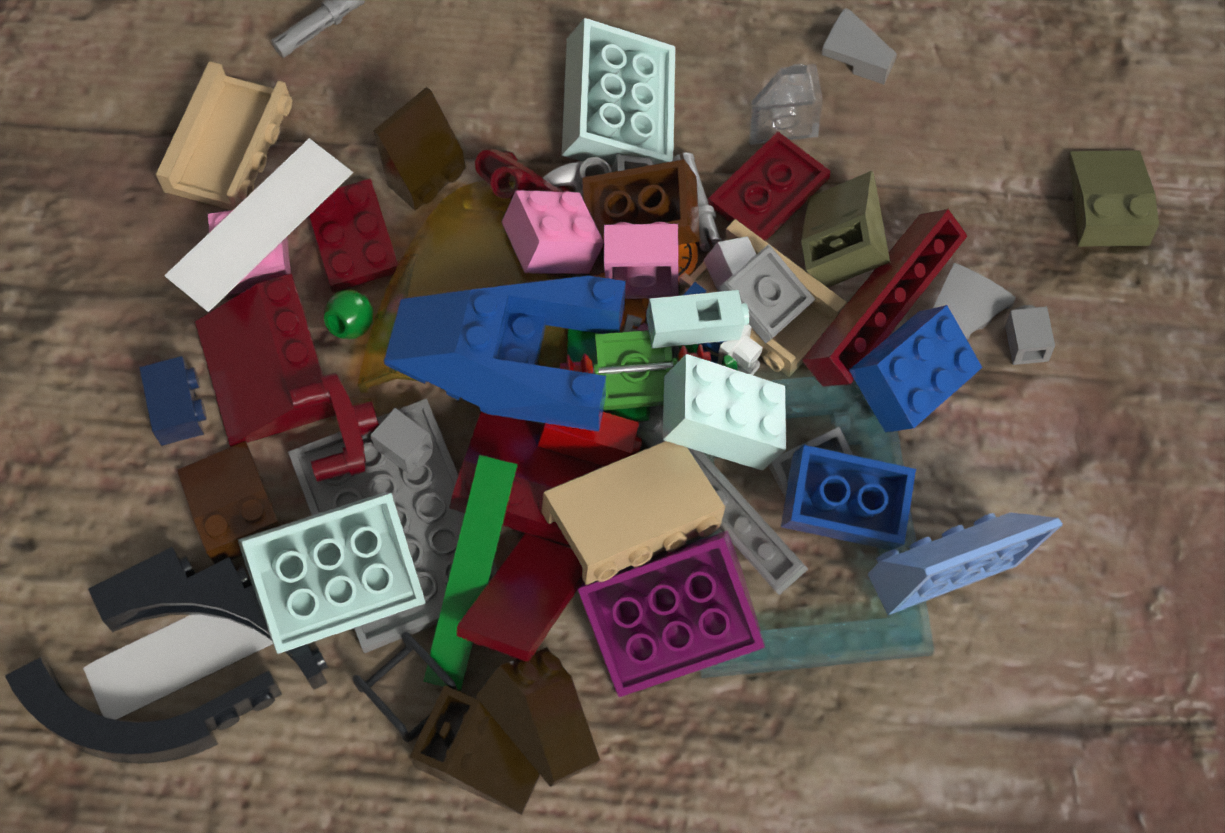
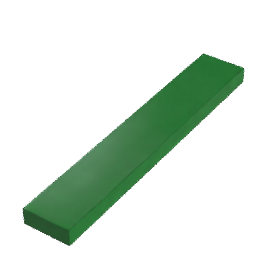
M479 455L430 656L451 677L459 691H461L473 642L457 636V625L488 585L518 465ZM427 664L423 682L442 687L444 685L447 686Z

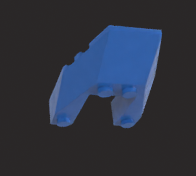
M581 276L401 299L384 364L423 384L427 381L446 390V395L457 400L462 398L479 406L480 411L486 414L599 432L606 400V376L539 366L537 362L546 325L600 334L619 333L625 308L626 281L595 276Z

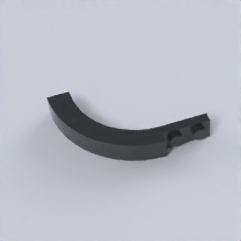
M41 657L4 675L13 693L24 708L62 741L98 758L135 764L178 760L218 745L213 730L217 728L223 730L235 725L240 720V716L253 709L254 711L266 709L275 702L276 697L282 695L276 680L268 670L182 715L153 722H126L92 713L71 700L61 687L53 669Z

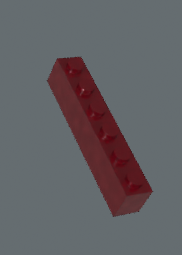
M949 209L918 215L889 251L890 263L875 268L802 358L804 364L822 387L849 385L854 381L849 370L888 338L968 235Z

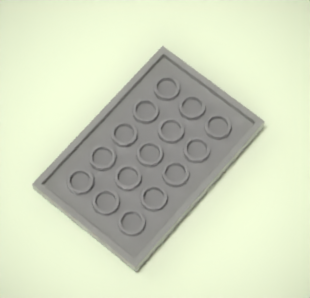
M427 398L398 409L429 432L433 444L429 460L422 467H416L410 475L375 449L371 438L372 433L362 436L366 472L354 476L348 473L317 482L312 469L311 461L343 452L342 448L345 447L341 431L288 451L312 515L383 492L392 494L426 603L355 627L354 629L364 653L402 639L403 632H408L412 635L437 625L465 513L449 508L458 473ZM390 413L377 417L379 425ZM494 561L488 583L498 571Z

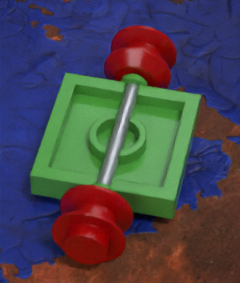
M649 330L595 334L597 364H594V368L592 360L586 354H583L580 362H573L570 356L567 355V363H560V369L606 376L604 410L663 406L664 376L685 354L710 362L711 356L709 351L703 352L702 345L700 344L694 353H689L686 347L682 346L677 354V359L672 358L671 347H651Z

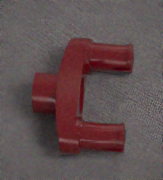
M496 149L483 150L476 157V172L490 184L493 193L497 197L503 199L510 198L512 200L516 190L571 192L566 186L556 187L551 185L544 178L517 162V157L513 152H500ZM511 174L514 176L516 182L514 189H512L509 184V178Z
M336 372L321 376V381L289 390L296 411L329 402V405L333 404L345 443V447L342 448L343 452L311 461L316 481L320 482L348 473L354 476L366 472L362 436L373 433L379 426L372 400L367 399L352 404Z

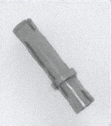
M324 0L321 2V7L282 34L273 38L271 43L277 53L284 59L327 27L341 23L344 16L360 5H363L365 1Z
M684 152L685 161L697 176L700 228L699 247L702 251L709 252L711 248L708 238L711 239L713 246L717 242L722 241L714 222L716 214L714 208L708 204L694 161V155L690 152ZM676 155L672 161L681 160L680 155Z

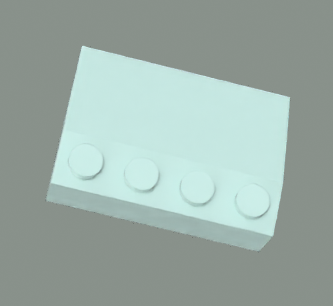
M584 18L567 38L562 156L583 162L588 158L597 157L606 161L608 165L613 164L617 154L651 158L654 164L671 162L673 160L675 46Z
M383 492L238 539L250 580L277 654L426 603L391 493Z

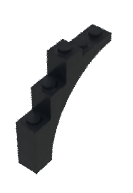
M170 547L88 588L102 621L112 632L140 621L168 615H205L231 620L256 630L272 641L252 582L243 565L236 568L230 557L195 573L188 557L185 555L180 558L174 548ZM305 644L285 651L299 666L313 690L328 683L322 671L329 667L319 648L311 650L309 644Z

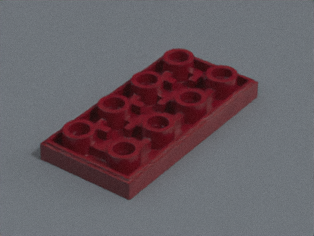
M525 533L457 625V636L474 642L477 645L485 646L510 655L513 658L529 662L584 581L582 579L583 567L571 548Z

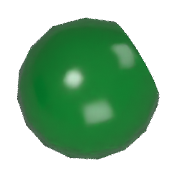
M343 290L332 295L325 305L324 322L327 329L334 336L347 340L356 339L366 334L373 323L374 309L366 296L355 290Z

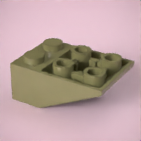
M872 171L815 194L808 201L801 239L805 267L810 275L827 288L890 263L875 176Z

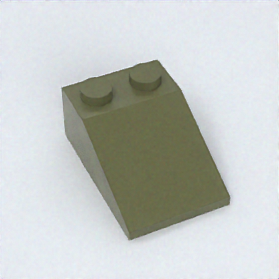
M1140 150L1070 151L1069 162L1078 246H1150L1159 227L1156 194Z

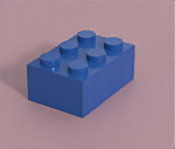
M948 305L917 312L849 371L886 433L915 428L983 367Z
M803 445L793 453L781 527L887 550L896 549L905 544L916 469Z

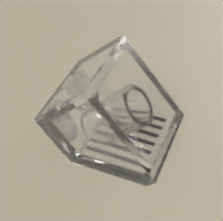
M794 64L789 67L780 68L751 101L750 145L766 143L778 131L789 140L818 137L823 98L816 64Z

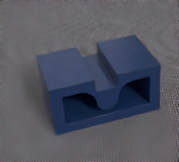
M183 356L139 367L152 432L160 445L163 446L204 435L201 421L207 420V415L202 399L195 400L196 394L194 389L200 388L195 367L189 368Z

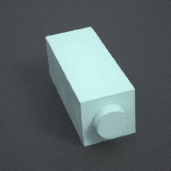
M739 290L651 298L646 312L651 347L661 348L740 340L744 326L749 324L748 306L746 303H741Z

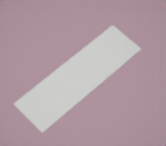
M309 138L164 276L209 312L353 172Z
M189 615L83 667L103 717L117 720L268 647L273 642L256 630L228 619L205 615Z

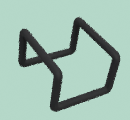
M403 632L402 639L406 646L366 682L359 675H354L352 679L358 691L364 692L398 729L403 740L410 742L422 732L429 715L408 732L405 725L370 687L414 649L448 687L457 691L458 689L451 677L408 632Z

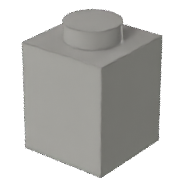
M748 236L717 242L705 257V265L718 292H722L718 288L756 255Z
M1023 305L1015 310H1011L1005 329L1012 364L1049 362L1055 348V342L1047 306L1035 308L1033 305Z
M396 408L371 434L375 449L409 475L416 467H422L432 454L433 444L429 432Z

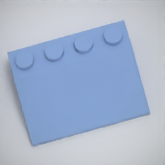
M1012 512L996 517L994 513H990L974 522L975 526L964 529L963 525H958L945 531L940 539L932 541L930 537H925L909 546L910 550L899 553L897 549H893L883 553L876 558L878 563L868 573V576L887 615H891L1018 566L1062 526L1060 519Z

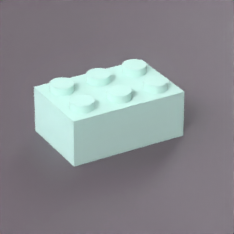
M685 354L664 376L663 440L763 471L786 450L785 386Z

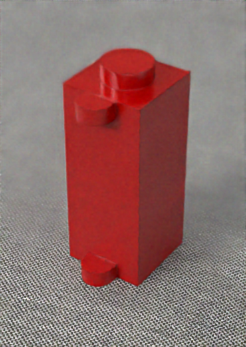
M603 412L599 432L544 423L538 447L607 466L639 453L642 439L636 437L639 422Z

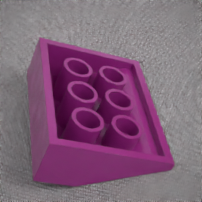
M728 530L689 543L675 551L655 555L641 566L634 567L631 565L619 570L616 575L607 581L599 582L597 580L590 584L583 582L578 588L618 697L765 648L744 574Z

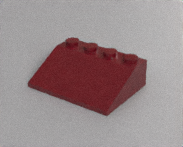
M292 273L258 283L195 321L230 447L244 441L250 443L336 415L333 404L329 405V402L296 411L289 390L321 381V376H325Z
M481 411L451 497L449 508L465 513L479 455L515 463L518 465L503 526L571 547L556 521L548 524L542 514L544 492L605 466L538 447L543 428L541 424L528 420L490 415Z

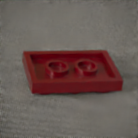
M778 131L708 198V204L730 223L736 219L764 241H767L830 179L831 171Z
M371 178L337 188L309 215L332 292L400 272Z

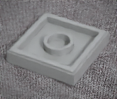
M769 244L718 287L721 291L739 290L741 303H746L748 306L749 325L765 344L816 300Z

